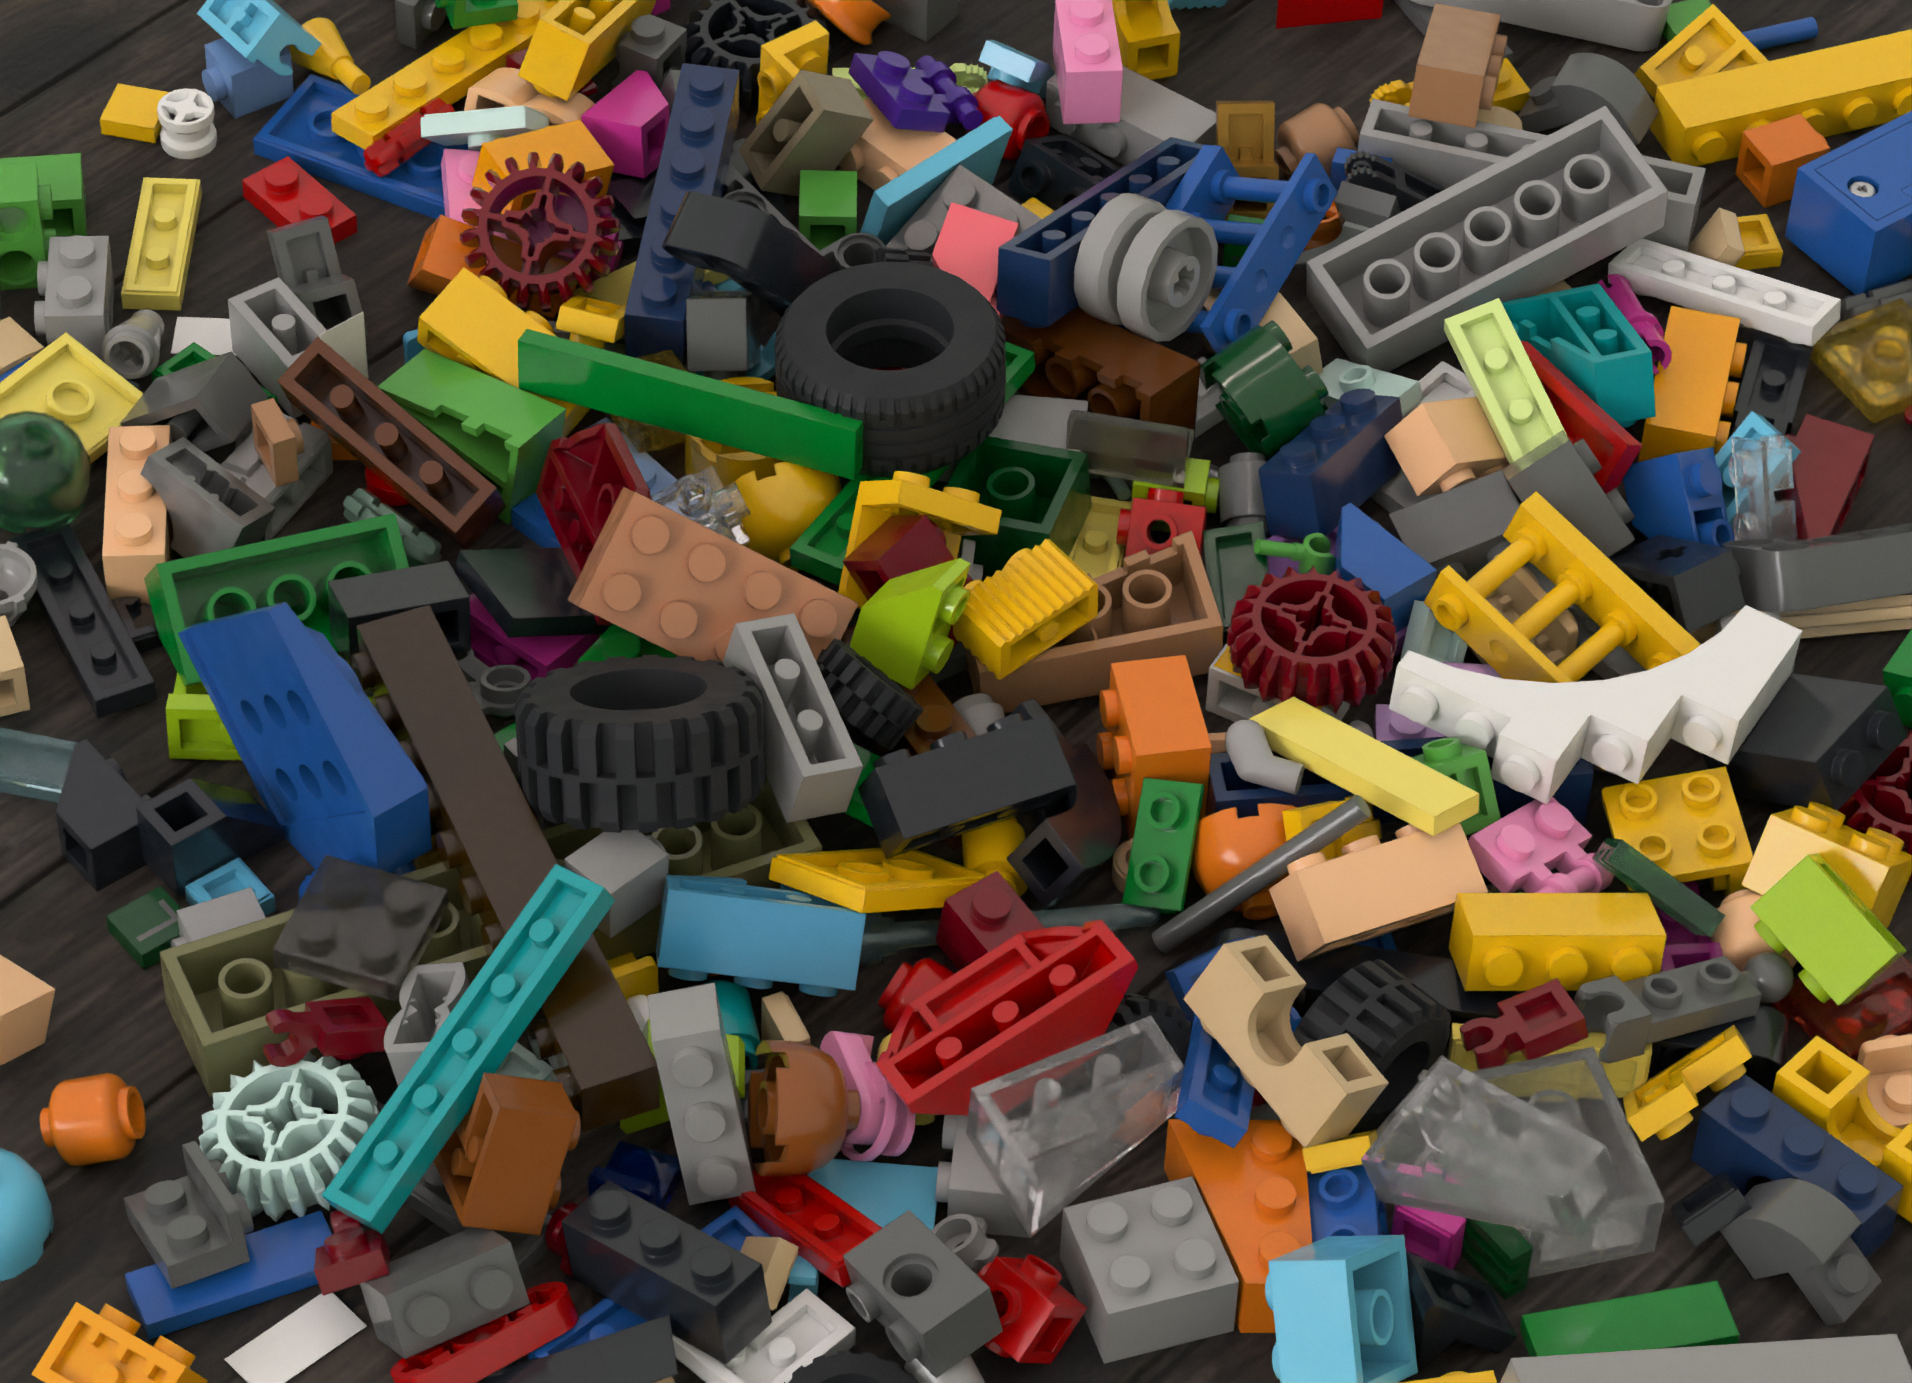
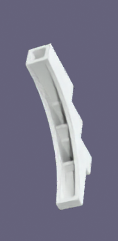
M1745 605L1720 633L1684 656L1647 671L1606 680L1564 683L1498 678L1455 668L1408 650L1396 668L1389 709L1447 737L1459 738L1462 744L1486 750L1487 756L1494 758L1491 769L1492 779L1547 804L1580 758L1638 785L1670 738L1728 765L1791 675L1802 630Z

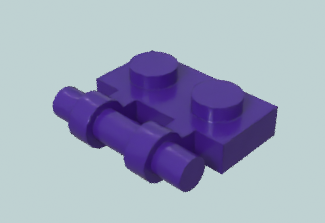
M881 51L878 55L854 54L848 72L849 75L894 128L944 133L947 123H961L968 130H973L982 123L983 115L977 108V99L966 87L956 84V75L946 63L936 61L932 56L926 55L921 57L916 62L915 69H912L908 59L891 51Z

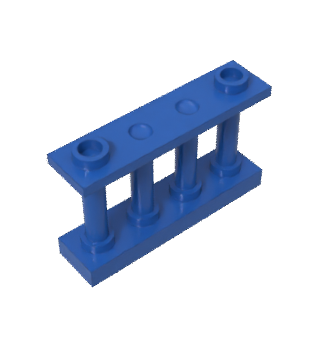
M1203 145L1165 206L1167 210H1181L1203 218L1213 227L1217 243L1249 246L1236 267L1217 265L1211 288L1222 289L1210 311L1201 310L1185 331L1204 334L1216 354L1253 327L1259 325L1338 194L1315 153H1305L1290 180L1283 181L1240 177L1222 146ZM1236 200L1275 203L1263 224L1224 220ZM1117 325V326H1119V327H1121V328H1123V329H1126V330L1130 331V330H1129L1127 327H1125L1124 325Z

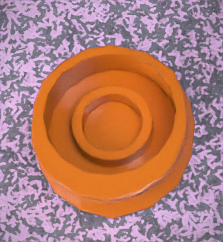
M805 0L809 7L818 9L822 16L847 37L864 46L872 44V32L881 22L892 16L872 0Z

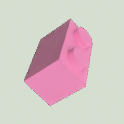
M1055 0L1053 57L1063 124L1120 122L1123 67L1112 0Z

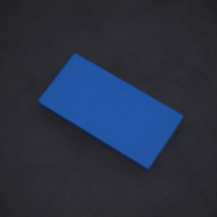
M313 74L308 76L253 138L255 155L275 162L289 156L308 174L437 219L440 215L445 216L441 171L444 149L470 150L468 149V144L444 146L431 142L406 162L400 163L398 161L399 167L387 176L378 177L373 171L366 169L364 165L366 161L363 155L364 149L332 132L331 113L359 95L354 94L344 85Z

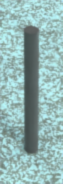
M1355 795L1153 931L1152 939L1161 952L1167 954L1286 874L1288 872L1286 867L1288 864L1319 852L1371 817V811L1362 797Z

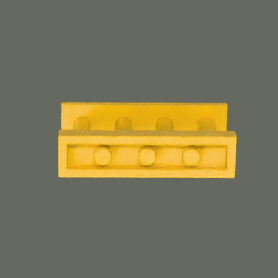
M1537 491L1520 504L1505 530L1503 537L1511 543L1506 549L1467 582L1448 565L1440 572L1423 602L1433 611L1434 616L1442 626L1454 631L1504 679L1547 683L1577 682L1617 646L1622 647L1647 671L1684 656L1701 645ZM1527 562H1530L1556 586L1511 624L1485 598ZM1572 604H1575L1601 628L1556 666L1530 641ZM1597 766L1603 773L1606 771L1601 767Z

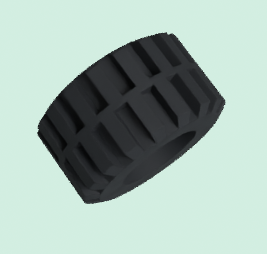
M1376 959L1373 962L1369 960L1361 963L1332 983L1312 1004L1293 1035L1299 1045L1303 1047L1305 1043L1348 1033L1389 1082L1349 1133V1135L1377 1130L1419 1082L1418 1075L1422 1070L1428 1071L1439 1057L1443 1055L1450 1034L1451 1016L1444 1005L1383 960Z

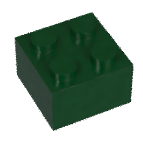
M988 436L972 453L959 460L947 487H957L980 494L978 503L1002 510L996 535L961 536L959 551L963 539L976 541L973 563L983 565V575L993 576L996 570L1002 571L1008 560L1019 550L1024 548L1032 550L1035 545L1040 546L1045 539H1050L1069 557L1092 507L1087 453Z

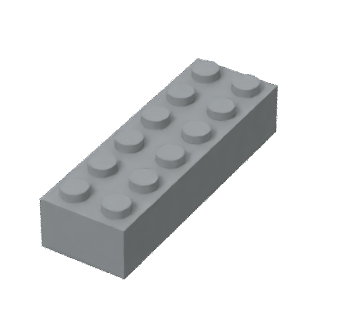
M1604 106L1307 261L1306 297L1351 362L1389 372L1448 341L1444 331V319L1497 298L1504 302L1533 296L1664 227L1668 190L1609 109Z

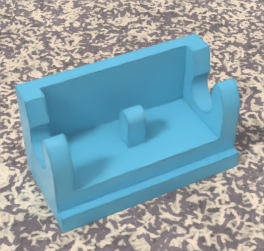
M207 0L197 12L206 23L253 64L256 60H259L279 75L288 76L293 74L290 66L285 61H280L279 58L280 52L285 46L292 44L299 51L313 56L322 44L273 0Z

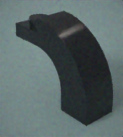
M1035 699L1021 702L1010 715L1021 713L1026 721L1046 713ZM1050 718V723L1076 785L1057 804L1033 811L1038 827L1006 858L1044 908L1059 904L1070 897L1113 855L1118 847L1121 836V816L1118 802L1102 766L1086 743L1072 747Z

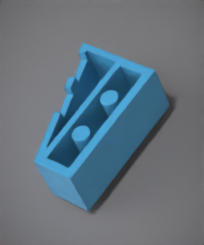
M666 875L655 952L657 966L669 968L668 974L670 976L689 981H703L707 979L708 973L734 976V983L756 989L772 988L773 981L799 984L800 991L823 997L837 996L839 989L855 991L866 913H859L783 884L780 885V889L746 885L747 881L743 878Z

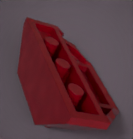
M602 423L579 431L569 438L561 437L552 440L536 490L537 497L576 580H578L623 487L652 500L649 488L617 424ZM593 614L598 625L609 626L612 624L611 622Z

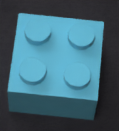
M1404 1235L1328 1236L1268 1261L1269 1273L1265 1283V1295L1268 1306L1274 1313L1276 1343L1272 1352V1365L1280 1383H1398L1418 1373Z

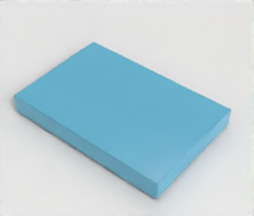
M1000 115L993 117L874 191L860 233L872 234L882 240L886 246L959 164L992 185L1013 129Z

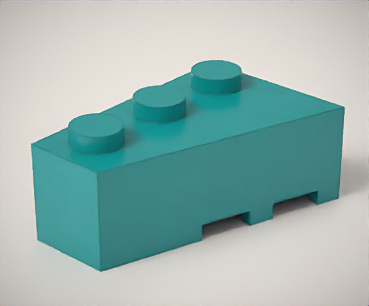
M1599 283L1501 302L1520 341L1529 342L1623 428L1634 425L1637 420L1656 416L1652 351Z

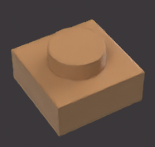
M274 398L251 404L254 448L275 486L279 487L298 481L297 455L304 453V442L297 422L294 418L285 419Z

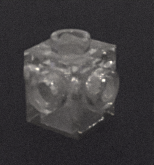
M713 465L698 473L688 474L680 478L674 485L651 496L653 501L743 546L751 542L741 522V519L751 515L736 483L733 482L724 487Z

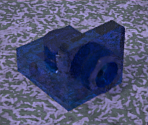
M620 1140L606 1168L598 1166L593 1168L588 1178L589 1196L609 1180L665 1211L682 1178L679 1158Z

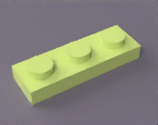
M1499 298L1444 319V331L1509 464H1512L1564 430Z

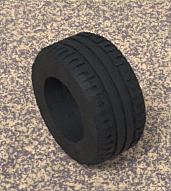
M877 262L849 267L831 273L810 285L793 301L783 314L778 324L775 338L777 396L820 407L834 414L839 413L843 417L863 421V464L859 474L871 477H893L895 471L916 474L929 473L952 465L972 453L996 428L1005 406V330L998 312L976 288L960 277L946 271L910 262ZM883 367H903V368H909V369L891 370V371L875 370L876 368H883Z

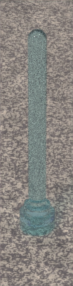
M1122 903L1031 911L1045 928L1056 926L1083 927L1085 922L1102 919L1110 930L1151 927L1160 918V911L1158 909ZM880 912L866 913L859 965L884 963L885 956H895L897 949L937 945L935 939L940 919L895 923L893 917H882Z

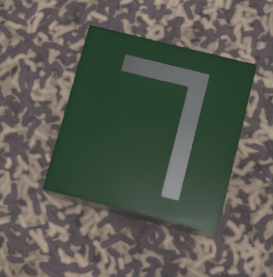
M160 886L106 916L108 931L140 967L145 970L161 961L160 951L171 948V940L180 937L177 910L182 908Z

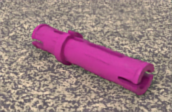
M1619 274L1607 275L1612 284L1610 288H1607L1602 279L1598 283L1652 351L1653 374H1658L1659 371L1654 362L1659 360L1663 368L1666 369L1672 359L1670 346L1663 339L1664 331L1653 314L1644 310L1632 290L1630 282L1624 276Z

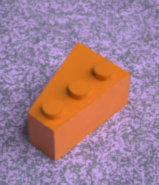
M1168 1119L1164 1171L1169 1181L1191 1176L1194 1179L1239 1280L1235 1322L1240 1333H1275L1274 1313L1268 1306L1265 1295V1283L1269 1273L1268 1261L1312 1243L1308 1178L1302 1151L1303 1146L1285 1130L1281 1120H1249L1248 1131L1235 1148H1232L1213 1137L1197 1133L1180 1119Z

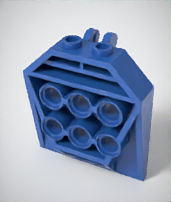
M286 602L194 624L179 632L178 635L268 812L285 829V839L315 869L312 875L305 876V880L301 883L299 887L300 900L298 902L305 906L374 884L378 881L381 882L415 871L416 867L412 860L432 849L428 787L414 763L364 693L353 669L336 653L325 635L304 626Z

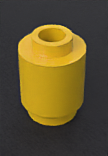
M1016 818L962 834V852L964 867L986 875L998 871L1020 897L1027 890L1028 886L1006 859L1025 840V832Z

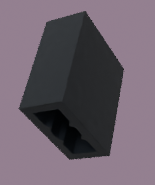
M1791 673L1728 765L1703 753L1702 755L1708 769L1726 766L1735 797L1789 806H1802L1805 808L1812 801L1838 811L1906 739L1907 734L1888 686Z

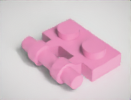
M1553 797L1547 804L1536 799L1471 835L1468 840L1480 872L1501 893H1513L1520 888L1526 893H1599L1611 884L1613 876L1622 870L1621 858L1615 851L1607 850L1601 854H1587L1584 851L1592 835L1573 817L1567 808L1562 806ZM1556 868L1560 873L1553 874L1551 870Z

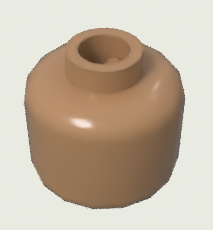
M1315 103L1284 121L1279 126L1277 131L1279 148L1274 150V158L1282 173L1290 180L1305 153H1315L1330 178L1332 160L1337 147L1356 151V147L1359 144V134L1354 123L1341 107L1337 106L1332 109L1326 104Z

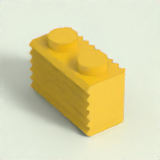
M1045 539L1040 546L1035 545L1032 550L1024 548L1016 552L1008 560L1002 571L996 570L992 577L987 576L984 581L974 580L963 587L970 591V596L962 615L953 625V634L957 641L963 643L965 649H970L972 655L977 656L980 663L986 665L989 672H993L997 679H1003L1097 617L1098 584L1050 539Z

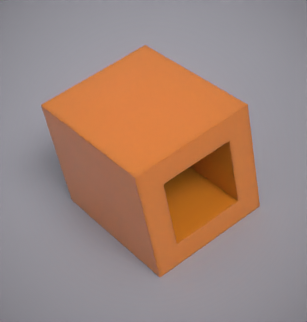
M1801 114L1743 131L1735 174L1761 205L1767 208L1792 200L1797 169L1829 153L1830 147L1824 136L1817 133Z

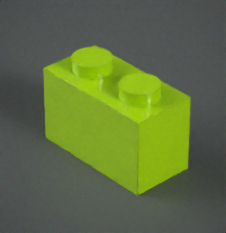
M1819 853L1805 856L1750 906L1752 911L1760 918L1754 925L1759 935L1779 954L1788 949L1804 967L1798 974L1799 978L1810 992L1823 1003H1826L1831 998L1838 1006L1851 1002L1907 951Z

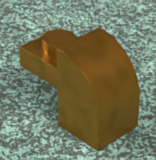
M1216 101V146L1223 147L1239 176L1279 180V166L1274 161L1275 103L1273 101ZM1236 200L1224 220L1228 221L1229 214L1266 219L1275 203Z

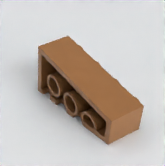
M1192 530L1172 538L1171 547L1151 555L1146 550L1140 551L1124 558L1123 567L1093 579L1090 573H1087L1098 584V616L1003 679H997L993 672L988 671L985 664L980 663L977 656L972 655L970 649H966V670L973 694L983 693L991 696L993 702L1000 704L1004 709V713L1014 711L1021 702L1035 699L1040 706L1099 695L1101 690L1109 689L1111 663L1186 655L1191 676L1209 673L1210 665L1222 650L1223 623Z

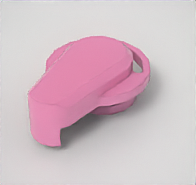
M830 1031L823 1038L820 1050L828 1053L843 1069L847 1089H856L860 1098L859 1124L856 1130L846 1131L845 1141L841 1149L843 1154L852 1161L859 1162L872 1161L880 1154L891 1157L901 1155L906 1151L912 1140L916 1114L909 1111L881 1075L876 1062H872L871 1051L874 1036ZM853 1144H873L863 1154L858 1153L853 1148Z

